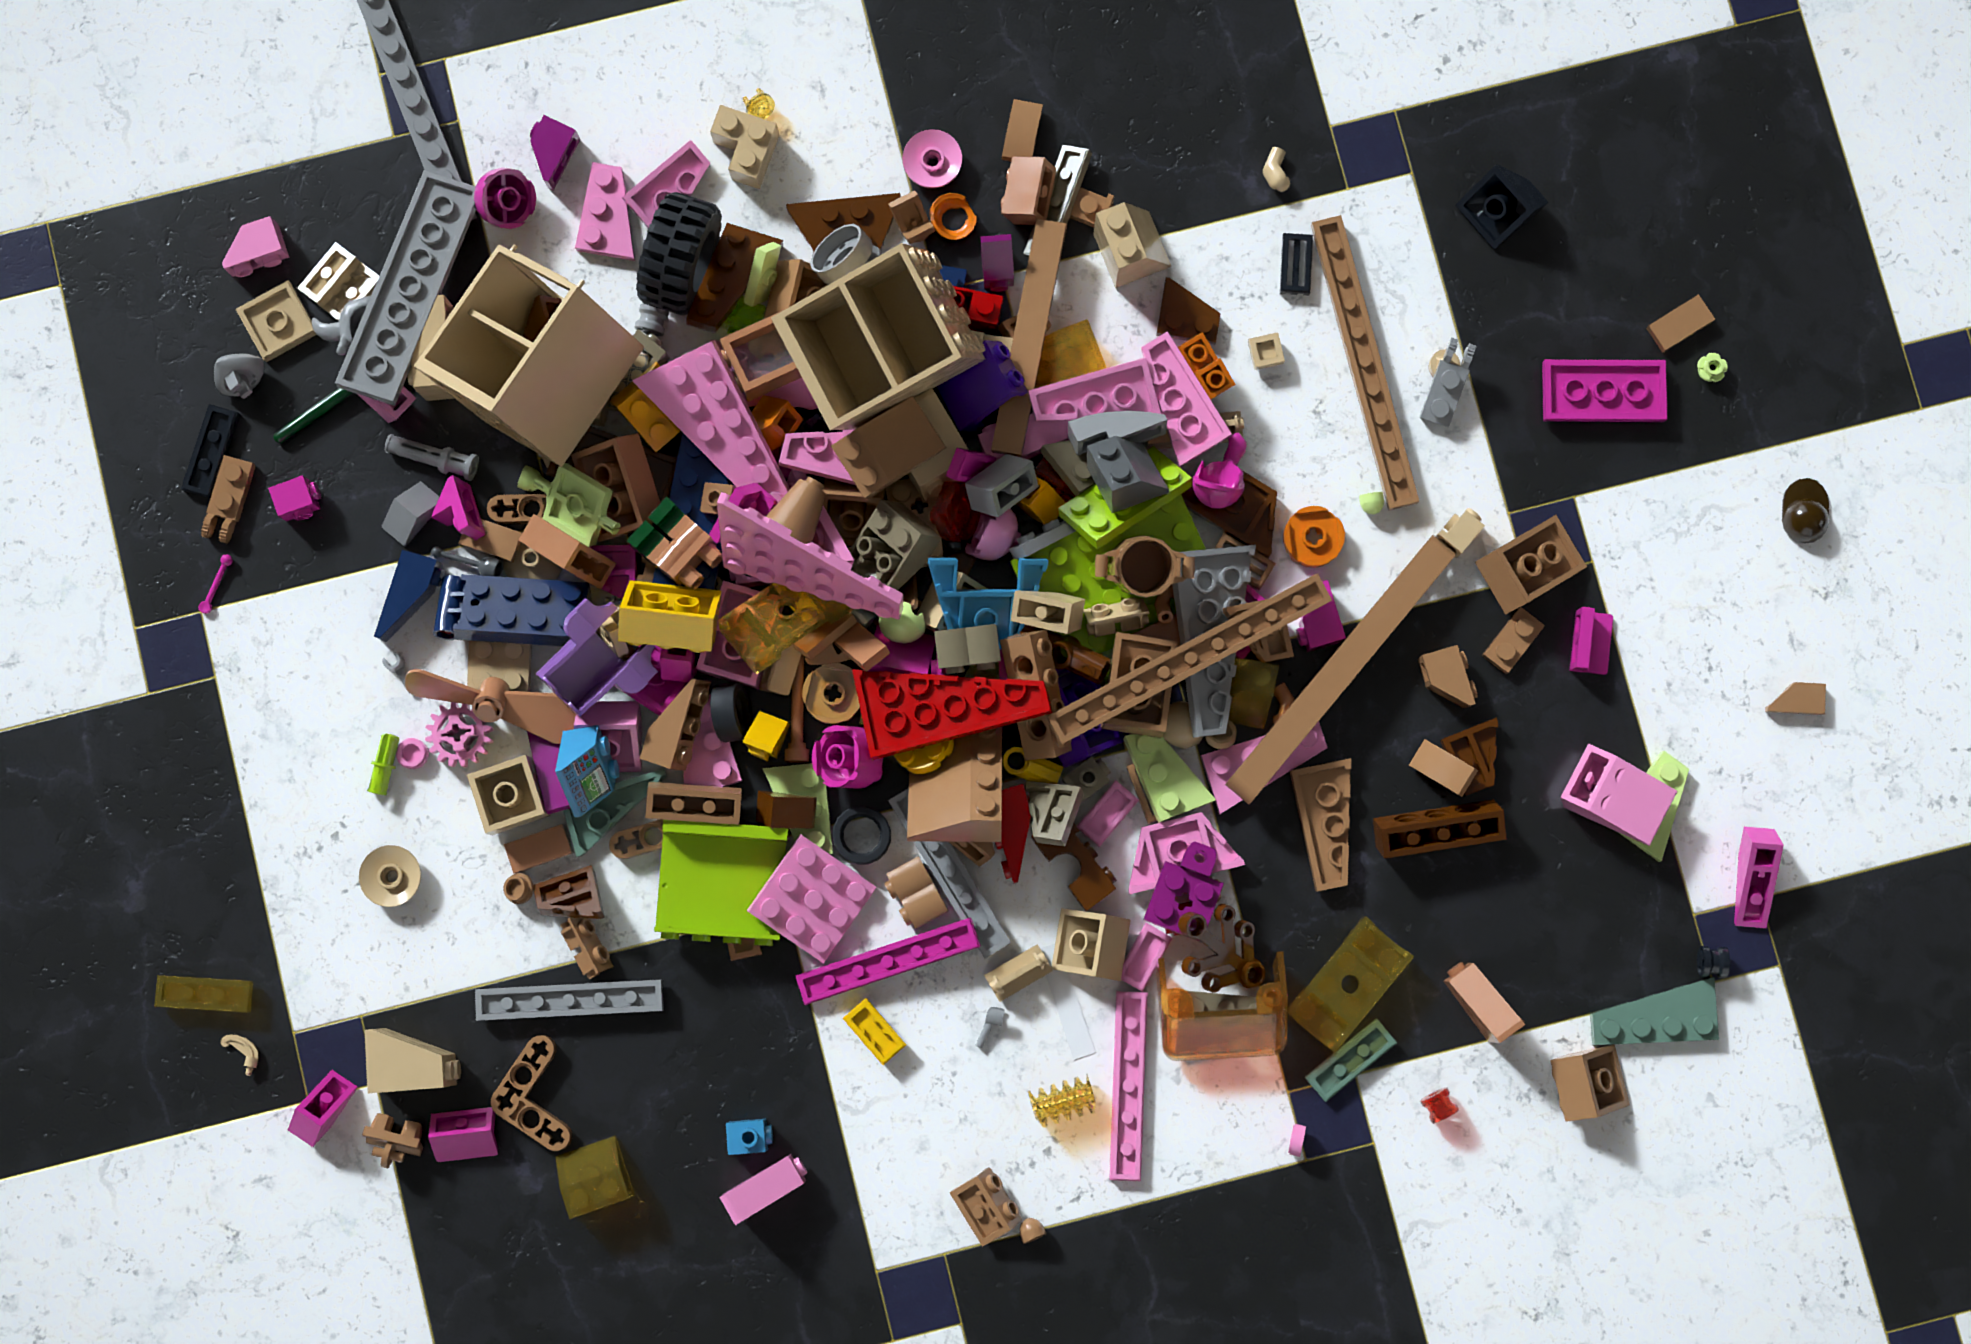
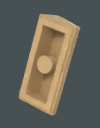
M787 631L776 632L759 690L784 696L789 695L801 657V653L791 643L798 635Z

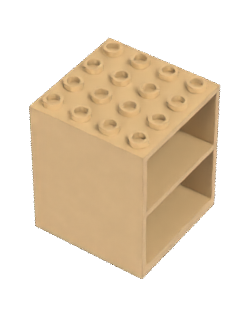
M901 243L771 317L829 430L857 429L911 396L915 398L985 360L982 353L985 351L984 344L977 334L973 336L968 327L971 324V320L963 307L958 308L954 297L957 296L956 291L949 280L944 281L939 272L942 269V265L934 252L930 254L928 250Z

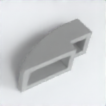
M1144 411L1104 412L1068 421V438L1077 456L1086 453L1088 445L1113 436L1141 444L1165 435L1167 430V418L1164 414Z

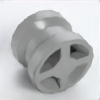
M640 304L639 312L641 315L640 319L635 322L634 328L636 330L639 329L645 334L650 331L655 336H663L665 332L663 323L664 320L668 319L669 311Z

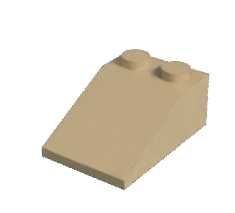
M437 295L411 360L412 367L407 376L409 385H413L416 392L426 401L454 399L414 367L419 357L454 309L445 295Z

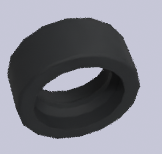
M740 682L714 686L711 693L710 708L716 735L720 741L725 743L744 740L752 725L751 706L746 689Z
M855 806L845 810L837 818L833 827V843L837 852L845 860L857 865H868L878 861L887 852L891 843V829L887 819L878 810L869 806ZM858 817H866L873 820L880 830L878 845L867 853L851 851L844 840V830L847 824Z

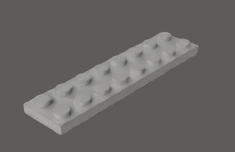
M426 170L423 171L336 378L335 384L338 388L387 404L396 405L410 371L411 360L437 295L442 293L475 213L474 192L476 186Z

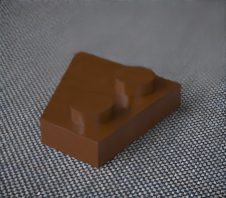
M1497 717L1440 740L1446 752L1478 770L1463 797L1494 785Z
M592 865L534 884L537 909L541 916L605 918L596 874Z

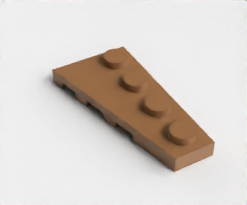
M1351 758L1290 771L1316 892L1348 885Z

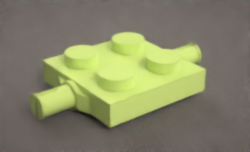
M564 463L562 467L558 466L555 479L552 482L540 475L535 478L534 482L536 483H533V486L547 495L546 508L542 519L588 547L596 545L601 528L612 535L617 534L620 530V523L607 517V509L613 493L611 489L567 463Z

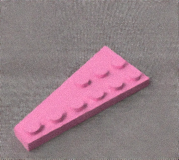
M715 340L632 380L736 487L758 483L777 500V503L790 490Z

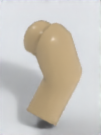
M1272 147L1263 168V175L1272 189L1283 192L1290 186V179L1285 176L1284 171L1280 167L1286 152L1281 148Z

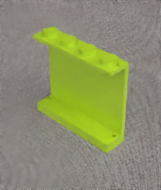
M663 819V841L654 932H661V939L679 940L680 934L692 935V941L710 942L711 936L723 937V943L742 944V938L754 939V945L773 946V940L779 941L780 933L753 916L747 909L786 855L788 828Z

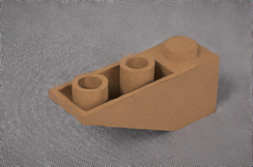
M691 679L648 728L640 759L668 769L686 771L687 765L692 759V747L695 736L701 727L700 719L703 708L709 699L711 682Z

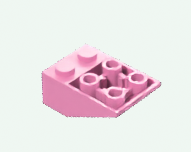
M1588 744L1560 798L1564 808L1650 846L1677 794V790L1618 756Z

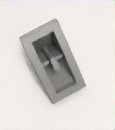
M420 481L394 498L382 528L406 547L432 517L439 496Z

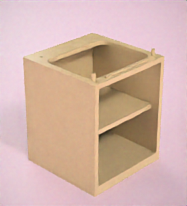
M498 244L419 357L414 367L485 423L562 467L635 362L644 346L581 289L585 283L584 280L581 279L578 285L569 282L567 278L519 253H514L518 247L514 244L509 250ZM534 273L561 286L569 292L567 293L565 298L561 297L560 295L555 293L551 288H549ZM543 295L560 298L562 302L535 341L531 342L522 337L535 297Z

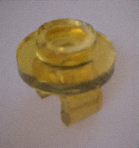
M757 88V94L750 100L746 96L743 97L746 113L766 119L772 114L775 102L769 94Z

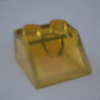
M616 1135L556 1156L559 1187L569 1219L618 1203L635 1195Z

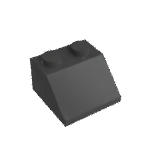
M1113 436L1087 446V469L1112 513L1169 493L1167 485L1143 444Z

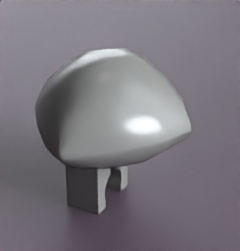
M245 353L228 354L218 358L214 366V381L217 390L221 395L240 396L245 399L253 392L252 389L261 380L265 369L263 359Z

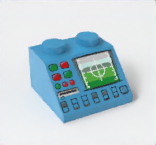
M599 725L567 730L562 733L555 773L575 818L581 817L614 791L616 778L620 776L618 762L616 759L612 760L610 755L609 740L606 736L603 737Z

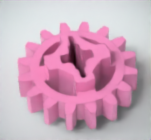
M451 702V709L441 705L439 706L441 715H430L435 722L434 725H426L425 728L432 731V735L427 736L425 741L434 744L429 749V752L432 754L439 752L440 754L437 758L439 762L443 763L448 759V766L455 767L459 761L460 765L465 768L468 767V759L475 763L479 762L477 756L479 752L485 755L488 754L484 745L485 743H493V740L487 737V733L494 731L491 726H485L484 723L486 722L479 720L474 715L472 709L470 710V705L462 704L461 708H459L458 703ZM463 714L473 718L477 725H468ZM449 719V722L446 725V727L443 730H441L445 721ZM458 728L464 731H469L461 735L460 740L454 737H449L454 736V734H457L459 731ZM478 738L475 746L470 750V745ZM450 743L453 745L455 754L449 753L442 744Z

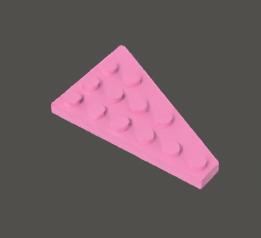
M721 492L717 501L724 568L735 574H747L757 577L765 583L773 582L784 585L795 592L804 591L814 594L822 600L841 602L852 609L861 608L868 610L883 618L900 619L903 611V593L883 584L873 576L864 578L851 571L852 564L823 550L813 542L804 544L790 536L792 530L771 518L763 516L751 507L742 509L728 501L730 495Z

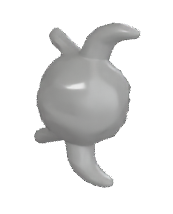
M371 296L346 303L340 314L339 321L336 323H322L318 319L312 318V328L319 337L329 342L339 341L336 350L338 355L344 356L347 353Z

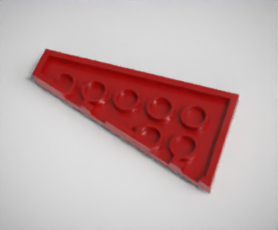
M852 669L870 758L873 760L1053 713L1047 686L1044 681L987 679L986 677L968 678L955 675L922 673L901 674L889 671L868 672Z

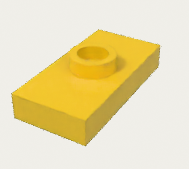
M867 998L842 1018L882 1065L886 1064L907 1045Z

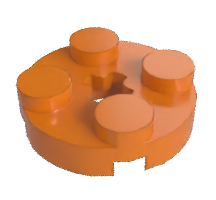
M1307 506L1298 510L1290 517L1283 531V544L1291 560L1310 568L1329 564L1338 556L1345 542V531L1342 522L1333 513L1329 512L1328 509L1321 506ZM1310 529H1315L1316 534L1322 535V539L1317 541V545H1313L1311 541L1306 540V535L1310 534Z

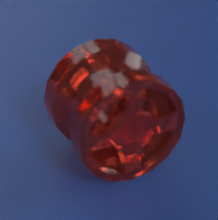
M1448 1087L1438 1089L1420 1100L1422 1107L1428 1109L1430 1113L1429 1119L1432 1124L1440 1122L1459 1111L1458 1105L1453 1103L1449 1097L1450 1091Z

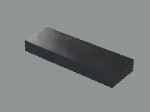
M208 405L181 490L211 498L223 456L228 454L240 413L215 405Z

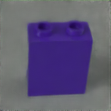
M984 340L985 351L982 352L985 357L984 361L937 386L959 432L979 431L985 426L982 421L985 417L1012 397L1024 396L1028 393L1022 374L1015 368L1010 359L1011 353L1009 349L1000 341Z

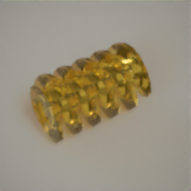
M1086 1074L1085 1084L1082 1083L1078 1076L1075 1077L1074 1087H1071L1066 1080H1063L1061 1091L1058 1090L1054 1083L1051 1084L1050 1094H1047L1042 1087H1039L1037 1098L1034 1097L1030 1090L1028 1091L1035 1119L1043 1128L1047 1127L1048 1117L1055 1124H1059L1061 1113L1067 1121L1071 1120L1072 1110L1079 1117H1083L1085 1106L1091 1114L1095 1113L1096 1101L1088 1074Z

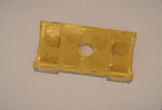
M773 583L718 619L721 634L757 675L781 659V652L825 622L828 621L830 624H833L854 609L841 602L822 600L814 594L804 591L795 592L784 585ZM783 606H792L796 610L790 616H784L779 613L780 608Z
M1367 916L1360 919L1345 937L1340 947L1284 1011L1334 1053L1414 958L1411 953L1397 945L1380 931ZM1347 975H1352L1358 980V988L1351 994L1346 993L1341 986L1343 978Z

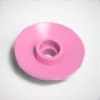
M935 129L924 130L915 134L907 142L902 156L903 167L908 177L917 185L925 188L943 187L953 181L961 169V149L957 141L948 133ZM935 158L938 164L932 167L927 164V161Z

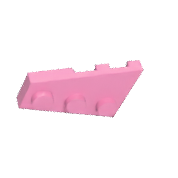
M592 162L575 245L577 251L635 261L627 203L622 199V196L626 194L622 167Z

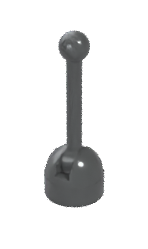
M439 546L431 549V555L434 558L444 557L478 567V572L481 576L500 577L503 571V559L487 556L479 562L445 552Z

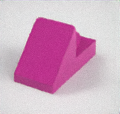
M454 475L448 477L432 517L446 526L454 524L459 533L478 540L486 534L471 486Z

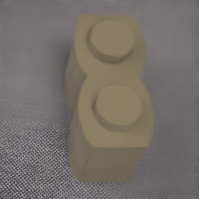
M997 624L934 631L939 669L945 668L946 674L965 672L964 666L976 665L977 671L995 669V662H1001Z

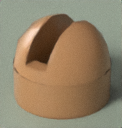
M1025 1219L1020 1225L1019 1234L1023 1244L1030 1243L1046 1235L1042 1223L1037 1219Z

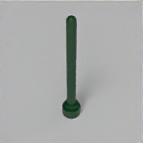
M341 388L336 389L274 434V440L277 443H283L353 392Z

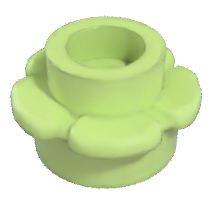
M1709 353L1706 357H1701L1697 365L1699 376L1708 382L1722 380L1725 376L1724 373L1728 369L1727 362L1721 359L1717 353ZM1710 365H1714L1715 370H1711Z

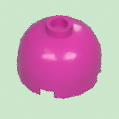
M504 167L485 173L479 179L474 192L475 207L481 218L495 227L506 229L517 228L526 223L524 221L535 210L537 199L535 187L531 180H527L526 176L523 175L524 173L519 170Z

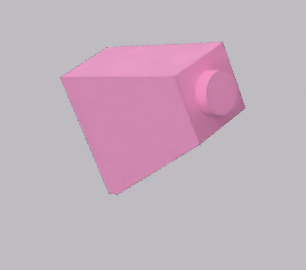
M790 1154L727 1191L719 1198L732 1221L737 1225L806 1182L804 1175L807 1174V1170L799 1157L794 1159Z

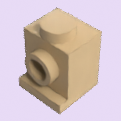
M1467 508L1460 517L1455 513L1444 526L1447 532L1442 529L1435 537L1453 550L1457 558L1485 525L1480 522L1482 518L1479 514Z

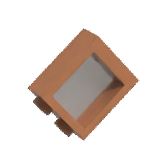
M776 314L719 339L722 347L720 351L728 367H731L735 375L734 379L741 393H744L747 402L802 378L771 319Z

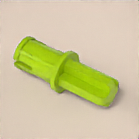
M388 733L381 735L376 759L371 762L374 767L369 787L367 788L368 792L387 796L392 769H396V766L393 764L399 743L398 736Z

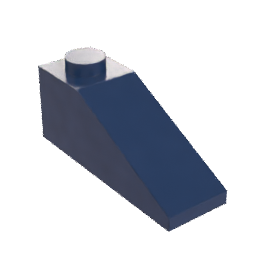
M402 550L376 627L375 638L387 642L434 594L436 586H441L442 578L445 575L441 562Z

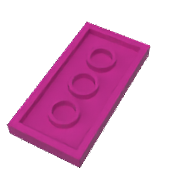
M1545 359L1542 362L1543 421L1665 422L1667 420L1666 360Z

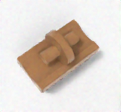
M377 1113L371 1127H364L362 1136L366 1137L367 1144L375 1145L372 1150V1156L381 1158V1167L388 1169L392 1161L402 1163L405 1157L404 1153L421 1156L423 1146L420 1141L422 1136V1125L420 1123L409 1120L405 1121L401 1134L391 1132L395 1121L394 1118Z

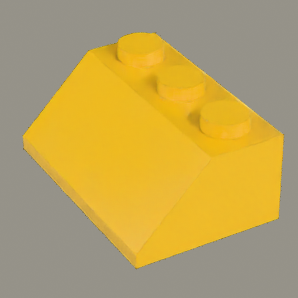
M629 580L619 607L618 641L627 642L634 646L647 644L656 645L662 649L683 648L696 653L711 652L716 637L722 591L703 588L692 590L685 586Z

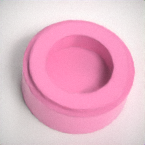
M416 738L403 740L398 745L396 752L398 762L408 769L421 768L429 757V750L426 744Z
M1293 1125L1288 1151L1289 1155L1300 1157L1306 1126Z

